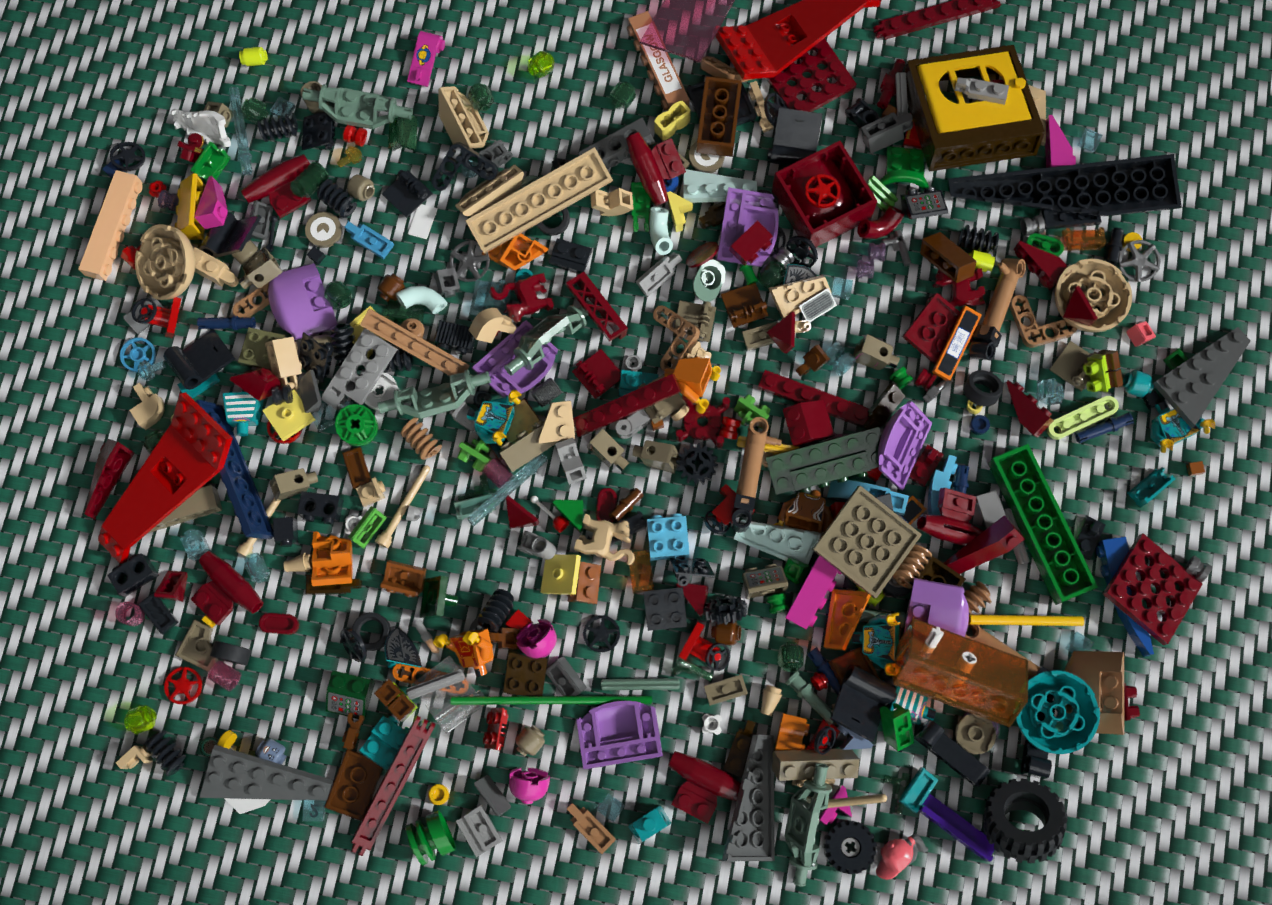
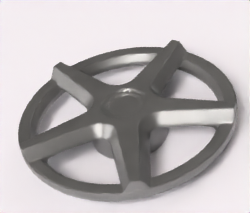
M472 240L457 245L450 256V268H454V258L462 262L456 274L457 278L464 282H473L483 277L490 263L488 252L485 255L474 256V245L479 246V244ZM469 245L466 255L457 253L461 247ZM487 260L484 271L479 274L476 268L477 264ZM470 269L475 278L466 279L460 275L465 270Z
M1135 240L1124 246L1120 252L1119 267L1122 273L1132 281H1147L1153 278L1160 270V254L1155 245L1150 242ZM1134 244H1144L1148 248L1143 253H1139ZM1129 247L1133 257L1122 262V256ZM1152 251L1156 256V265L1147 259ZM1123 267H1134L1135 278L1129 276ZM1144 267L1154 270L1151 275L1141 279Z

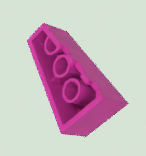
M819 555L786 615V619L806 630L808 626L813 627L818 618L815 616L818 608L822 610L827 601L824 598L827 591L832 592L837 583L834 581L837 573L840 575L842 573Z

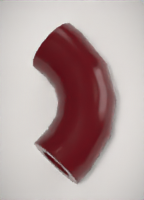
M888 206L883 216L874 221L862 220L858 225L857 233L859 237L864 239H878L886 236L896 229L905 213L894 206Z

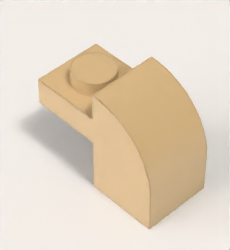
M618 188L608 193L598 189L591 193V208L599 210L602 216L625 214L633 210L632 192Z
M488 308L481 311L474 318L469 328L470 333L476 340L488 343L493 342L498 331L514 334L516 330L512 319L502 315L497 308Z
M138 383L133 388L142 402L129 411L138 425L147 430L163 416L164 402L156 393L153 394L148 386L144 387Z

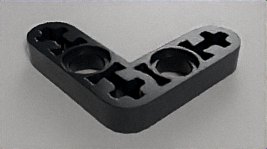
M456 142L449 148L433 177L432 185L438 191L445 190L450 185L461 164L486 180H493L498 175L499 170L497 165L465 144ZM461 148L460 152L462 154H459L456 159L452 158L456 153L455 149ZM474 156L478 159L479 163L477 166L470 164V157ZM446 162H451L454 165L453 171H448L445 168ZM484 162L485 165H484L483 167H485V168H482L481 170H479L478 168H479V167L482 165V163ZM489 167L492 168L493 172L490 175L487 174L486 170ZM443 174L447 175L443 180L444 184L440 186L438 180Z

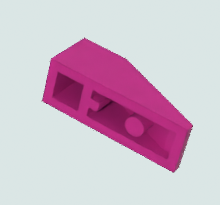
M1049 115L1046 119V168L1075 165L1076 157L1073 156V148L1053 115Z
M209 176L194 216L204 229L223 226L228 213L223 188L213 176Z

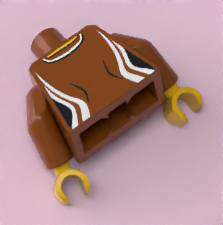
M811 490L809 494L801 492L796 498L785 502L778 516L779 522L774 525L783 526L785 522V526L822 533L825 532L833 521V515L830 508L825 506L826 500L821 497V493L817 490Z

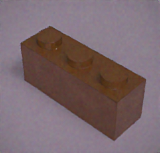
M941 232L922 239L920 254L955 283L974 276L976 260Z

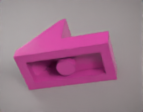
M843 785L839 786L831 799L848 798L846 788ZM850 806L824 809L819 817V821L824 825H827L828 822L832 824L838 815L835 812L837 809L848 817H852Z

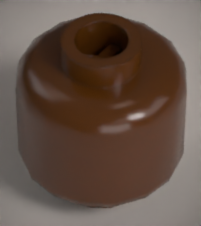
M393 273L385 275L377 287L378 291L381 292L379 296L387 302L390 299L397 301L396 293L405 289L404 281Z
M728 622L727 625L724 623L717 625L716 623L715 626H712L711 636L715 638L716 643L733 646L741 639V626L737 622Z

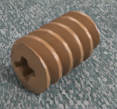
M415 417L403 427L401 436L406 439V442L410 443V446L415 449L417 454H420L422 460H426L437 454L441 450L442 445L435 446L438 442L437 439L430 441L433 435H425L428 429L424 428L421 430L423 423L416 424L419 418Z
M915 544L893 574V579L901 586L911 589L912 586L908 582H914L913 575L920 576L917 569L924 570V566L921 563L928 564L925 556L931 558L932 553L926 548Z
M980 581L972 585L970 591L966 590L964 593L968 601L969 615H973L972 611L979 613L978 606L984 609L986 606L983 601L989 604L992 602L989 597V590Z

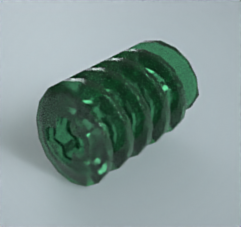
M312 161L291 182L292 192L298 197L310 198L322 183L329 179L328 172L320 163Z

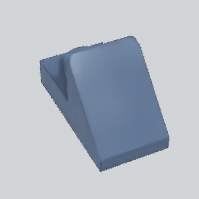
M838 724L837 729L844 736L849 734L839 746L842 750L867 749L874 746L867 739Z

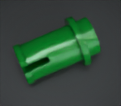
M740 264L739 270L742 271L746 284L757 283L758 279L753 271V266Z

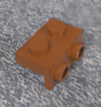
M389 560L386 564L384 581L381 582L380 588H384L387 592L391 593L401 592L407 597L418 596L423 591L426 569Z
M580 561L576 595H567L568 602L597 604L601 565Z

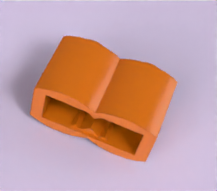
M783 713L774 751L805 750V744H802L803 736H807L810 724H806L807 719Z

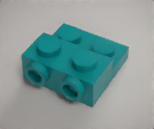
M383 716L371 731L370 737L359 750L360 753L386 771H388L409 730L408 727L402 729L398 726L399 722L392 716L388 718Z

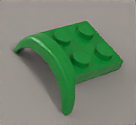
M887 146L886 175L879 181L884 186L894 182H909L920 186L923 190L925 187H929L927 180L924 178V154L922 149Z

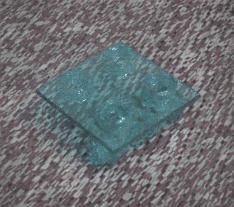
M500 279L496 283L476 280L469 315L477 316L485 309L497 308L502 315L507 316L503 311L507 309L506 305L510 302L512 290H509L507 297L502 300L492 298L489 293L491 287H494L496 292L500 293L506 281Z

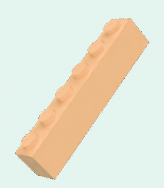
M115 171L78 268L85 276L106 281L107 277L111 274L112 264L118 255L120 242L123 241L126 226L130 223V215L136 207L138 194L142 191V182L137 175Z

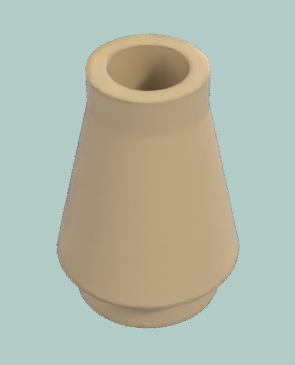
M303 553L295 558L284 561L285 571L310 572L313 569L312 554Z
M766 685V688L763 689L761 713L772 716L775 707L782 697V689Z

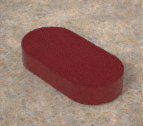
M603 488L598 493L596 520H606L614 523L608 515L617 505V494L613 489Z
M266 613L261 616L259 627L262 631L270 634L292 635L299 629V620L290 614Z

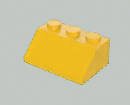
M196 173L191 174L180 182V189L177 190L179 205L176 206L178 217L174 227L182 231L189 240H204L205 229L194 216L205 185Z

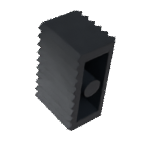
M439 320L434 344L443 351L452 349L460 355H466V353L472 354L476 339L469 331L470 326Z

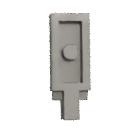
M957 78L955 91L964 92V94L968 95L967 98L1005 105L1009 85L973 78Z
M675 252L669 256L666 255L635 282L643 294L647 297L650 296L675 274V266L682 261V258Z

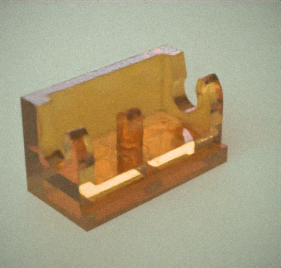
M1099 227L1096 230L1073 231L1070 228H1066V230L1062 231L1064 251L1101 250L1106 244L1103 227Z
M633 552L635 559L629 565L633 594L654 590L649 552Z

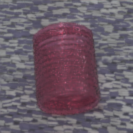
M493 458L482 470L498 489L507 485L514 475L498 458Z
M123 602L116 608L115 616L121 623L137 626L143 622L145 613L138 605L131 602ZM134 607V616L127 621L126 613L130 608Z
M219 660L211 667L208 679L222 688L231 691L240 681L241 672Z

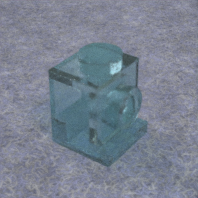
M1055 378L1037 381V400L1046 405L1062 404L1064 398L1063 385L1056 382Z
M190 529L184 532V537L180 538L187 557L192 561L200 559L208 551L211 552L203 533L198 529L196 531L195 529Z

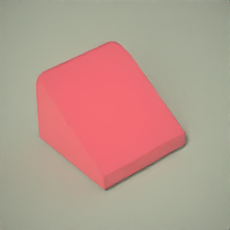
M1146 321L1136 324L1126 331L1135 347L1156 337Z

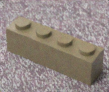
M537 421L532 425L533 428L531 430L520 432L516 435V440L513 442L507 441L500 446L501 450L497 452L511 472H514L559 442L537 443L544 421Z
M210 484L203 485L148 533L222 511L218 490Z
M831 749L824 755L817 753L815 750L774 751L772 771L779 781L813 780L815 764L823 763L829 766L826 779L858 778L860 759L852 749Z

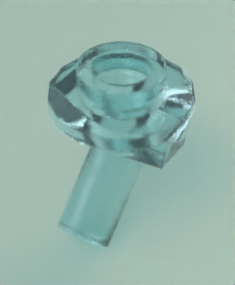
M164 361L153 365L149 362L142 363L138 366V374L142 379L150 381L155 377L154 372L165 369L166 365Z

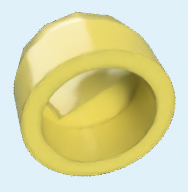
M968 400V412L978 414L983 406L977 405L976 409H973V402Z

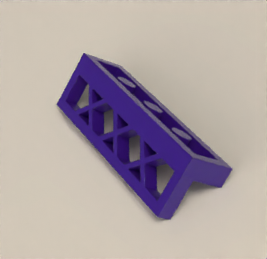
M929 794L918 812L985 862H991L994 858L992 856L995 850L993 848L994 843L990 844L985 834Z

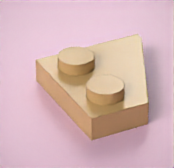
M570 400L552 402L550 404L537 443L564 441L570 438L575 439Z

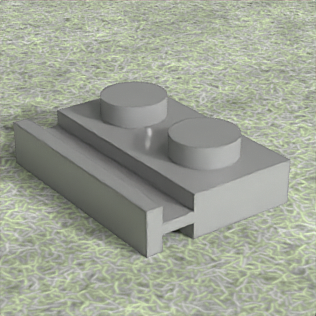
M483 805L456 821L476 857L503 841Z

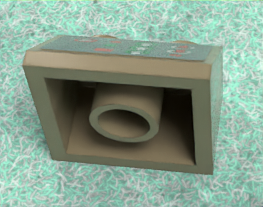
M776 564L767 565L762 570H757V568L746 569V573L742 575L747 599L782 593L788 588L782 566L777 567Z

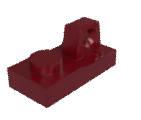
M927 444L915 463L909 479L924 487L944 454Z

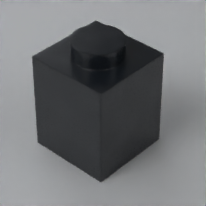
M294 517L273 518L274 542L281 547H291L292 544L298 543L297 520Z

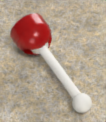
M537 496L531 497V502L536 503L553 519V527L559 533L568 527L570 523L568 519L564 516L556 517L538 501Z

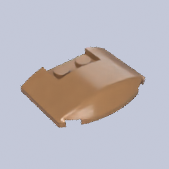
M1073 651L1064 671L1078 676L1093 690L1098 707L1100 708V721L1096 733L1124 735V652ZM1065 705L1066 712L1071 713V705Z

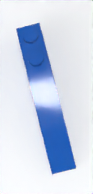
M1126 537L1102 540L1097 544L1096 554L1102 564L1100 571L1102 576L1105 577L1107 586L1129 552ZM1127 586V593L1131 596L1132 590ZM1114 604L1124 627L1143 657L1153 655L1154 651L1149 633Z

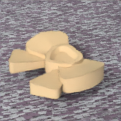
M694 341L685 357L686 359L693 357L711 359V353L701 348L699 341Z

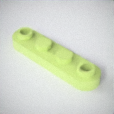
M1105 396L1055 419L1047 428V433L1052 439H1062L1112 416L1117 412L1119 403L1114 397ZM1104 405H1108L1109 410L1105 409ZM1054 428H1057L1059 433H1055Z

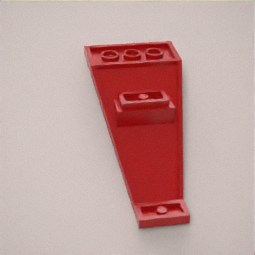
M802 0L746 26L715 27L713 34L743 80L772 78L861 9L879 7L881 0Z
M186 392L179 394L171 425L101 526L98 541L119 564L127 562L130 548L218 474L225 465L233 438Z

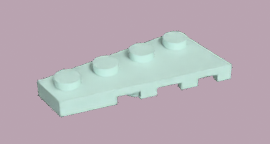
M685 169L683 198L691 203L726 202L728 187L757 192V181Z
M741 520L740 522L741 525L746 523L745 520ZM751 521L749 528L745 532H736L734 540L785 561L791 557L809 564L814 552L812 548L819 540L821 533Z

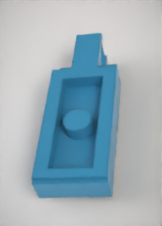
M348 221L345 225L346 231L351 234L350 237L354 242L383 260L394 246L392 241L364 224H359L357 227Z

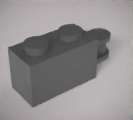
M893 112L861 127L863 142L869 152L872 154L904 139L903 133L914 126L912 114L905 113L897 117Z

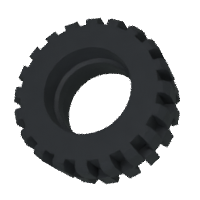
M1023 778L1020 781L1011 779L1008 784L1002 782L998 785V789L994 788L991 791L990 797L986 801L983 829L984 833L987 834L988 842L990 844L994 843L993 848L998 853L1003 852L1004 857L1008 859L1010 857L1015 858L1016 862L1020 863L1023 860L1027 861V863H1035L1037 859L1039 862L1047 859V856L1052 857L1062 844L1068 820L1067 813L1065 812L1066 808L1062 801L1059 802L1060 797L1055 792H1050L1051 788L1046 785L1044 787L1039 785L1040 782L1033 780V782H1029L1028 779ZM1014 810H1025L1036 815L1042 821L1044 827L1036 831H1023L1014 827L1005 815Z

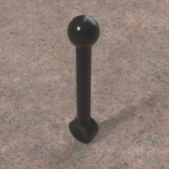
M275 215L271 217L272 225L269 243L265 247L269 252L274 250L272 242L275 224L278 221V217Z

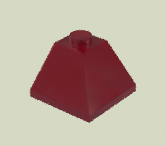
M253 368L230 378L231 382L258 401L272 396V387L278 386L281 388L279 379L270 370L265 368Z

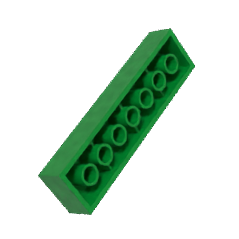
M1029 444L992 458L988 465L1008 507L1012 510L1017 526L1025 538L1024 541L1055 605L1096 589L1098 586Z

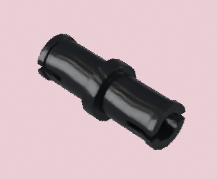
M1113 228L1111 230L1110 242L1107 244L1108 253L1105 261L1114 266L1118 264L1119 252L1123 247L1121 242L1124 230L1121 228Z

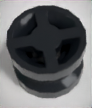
M289 384L281 388L278 386L272 387V399L275 405H281L283 402L287 404L293 402V393Z

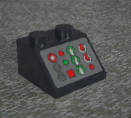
M935 186L925 187L924 191L917 192V189L906 190V194L900 195L901 207L905 213V218L917 219L948 214V208L942 191L935 189Z

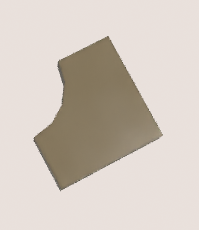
M194 620L175 656L208 672H212L218 661L217 658L210 656L213 647L211 642L213 628Z

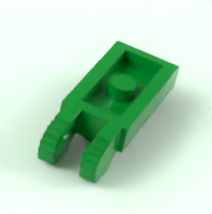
M631 182L633 230L638 232L637 219L645 218L644 229L645 232H649L650 197L641 182Z

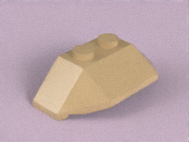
M455 86L440 87L438 89L439 117L452 143L461 142L471 149L484 147L489 132L474 103L458 92Z
M516 165L511 166L509 169H504L498 172V175L493 180H485L466 193L455 206L463 215L473 217L515 193L520 188L524 173Z

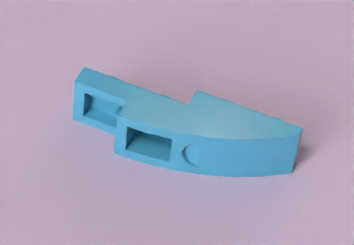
M949 455L945 460L942 471L935 470L932 474L928 491V515L941 516L938 508L940 488L950 489L952 482L949 479L951 474H955L958 466L955 463L957 458L955 456Z
M834 480L830 483L827 498L847 502L857 486H862L874 497L890 493L894 513L902 516L905 514L908 495L890 491V488L847 480L837 483V480Z

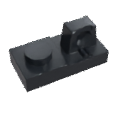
M1089 516L1085 518L1076 538V543L1083 557L1088 560L1092 558L1106 525Z

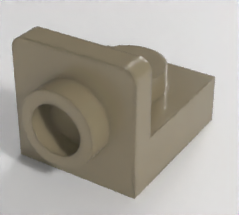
M208 101L203 110L215 111L224 116L226 121L225 128L228 127L234 115V112L227 106L218 102Z

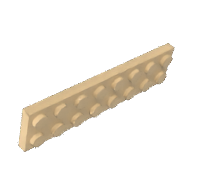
M594 147L465 221L482 252L485 254L611 183L613 179Z

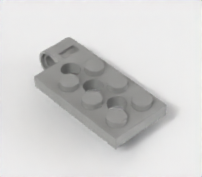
M364 328L324 391L321 400L337 411L343 408L348 397L363 405L398 349ZM373 349L376 355L374 359L369 360L367 352ZM360 365L365 367V373L362 376L357 374V368ZM350 381L355 383V389L352 392L347 390V384Z

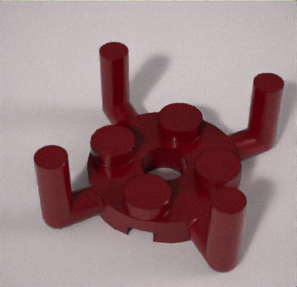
M682 395V399L685 401L689 411L684 416L685 430L676 431V441L682 442L690 436L695 440H712L717 448H722L724 437L717 435L722 424L720 414L729 408L730 399L724 397L722 404L717 408L709 404L706 411L700 414L696 411L697 404L694 405ZM705 418L708 424L704 427L699 426L697 420Z

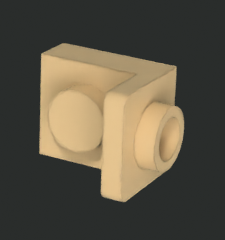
M376 477L372 478V482L356 488L363 507L385 498L383 493L386 491L385 486Z
M133 746L116 764L120 769H131L139 763V758L143 763L148 764L153 759L150 757L151 752H148L145 746Z

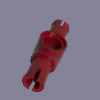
M896 59L892 70L888 74L886 73L880 86L882 93L877 103V106L881 109H886L891 97L896 94L895 74L903 72L906 64L902 59Z

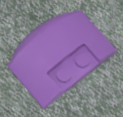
M728 187L717 260L742 264L729 251L730 246L758 220L773 235L772 245L765 252L761 250L757 254L759 257L756 261L747 265L762 267L764 261L770 256L778 234V209L772 200L774 199L772 194Z
M314 263L284 271L270 281L268 297L271 311L282 330L290 333L294 340L301 339L303 332L311 336L329 331L330 327L338 325L333 308L330 305L320 279V274Z
M527 320L516 328L514 334L508 335L472 367L477 374L489 372L491 383L488 384L501 397L508 396L512 390H517L521 394L530 390L547 375L554 364L558 349L549 342L541 346L545 357L535 363L532 370L522 367L514 375H509L506 372L504 366L516 358L513 351L519 346L521 337L533 328Z
M908 401L891 417L882 433L878 447V469L902 491L932 426V422L912 401Z
M914 578L900 652L944 661L951 659L960 648L968 628L969 606L963 594L965 593L963 587ZM936 626L940 627V631H943L944 634L931 655L923 653L921 646L932 628H936Z
M636 701L606 703L591 709L582 719L579 718L577 720L583 769L663 756L656 709L651 705L648 706Z

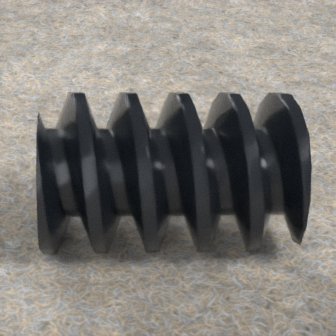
M292 113V119L285 114V120H282L279 115L278 121H275L273 117H271L270 123H268L266 118H264L263 124L259 120L257 121L260 135L265 142L269 141V137L272 141H275L276 135L279 139L283 138V134L286 138H289L290 132L294 137L297 136L298 124L294 113Z
M331 179L325 180L318 189V199L323 201L325 205H328L330 209H333L341 218L350 216L357 207V203L353 202L354 198L352 196L348 197L349 194L343 192L341 187L338 188V185L333 183Z
M966 225L964 228H961L957 246L963 242L965 249L971 244L972 251L978 246V251L981 252L985 248V253L993 250L994 255L999 240V233L995 232L992 236V232L988 230L984 235L983 228L977 233V227L974 226L970 231V226Z
M338 324L329 328L330 332H335L330 338L336 339V341L332 342V345L338 346L333 352L339 353L334 357L335 360H340L339 366L342 365L356 343L354 341L355 335L353 334L354 328L350 324Z
M398 349L384 371L388 372L390 368L393 372H396L397 368L401 372L405 368L407 371H411L413 355L405 350L400 353ZM374 350L372 352V359H374L376 355Z
M503 589L495 590L481 613H479L478 624L483 629H488L491 633H497L503 621L506 620V616L510 614V610L514 607L512 603L514 601L513 595Z
M164 730L147 739L143 746H147L146 750L152 752L151 757L156 758V763L161 764V769L166 770V776H171L185 765L183 760L186 758V755L178 756L181 749L173 750L176 743L168 744L172 738L171 736L164 738L167 733Z

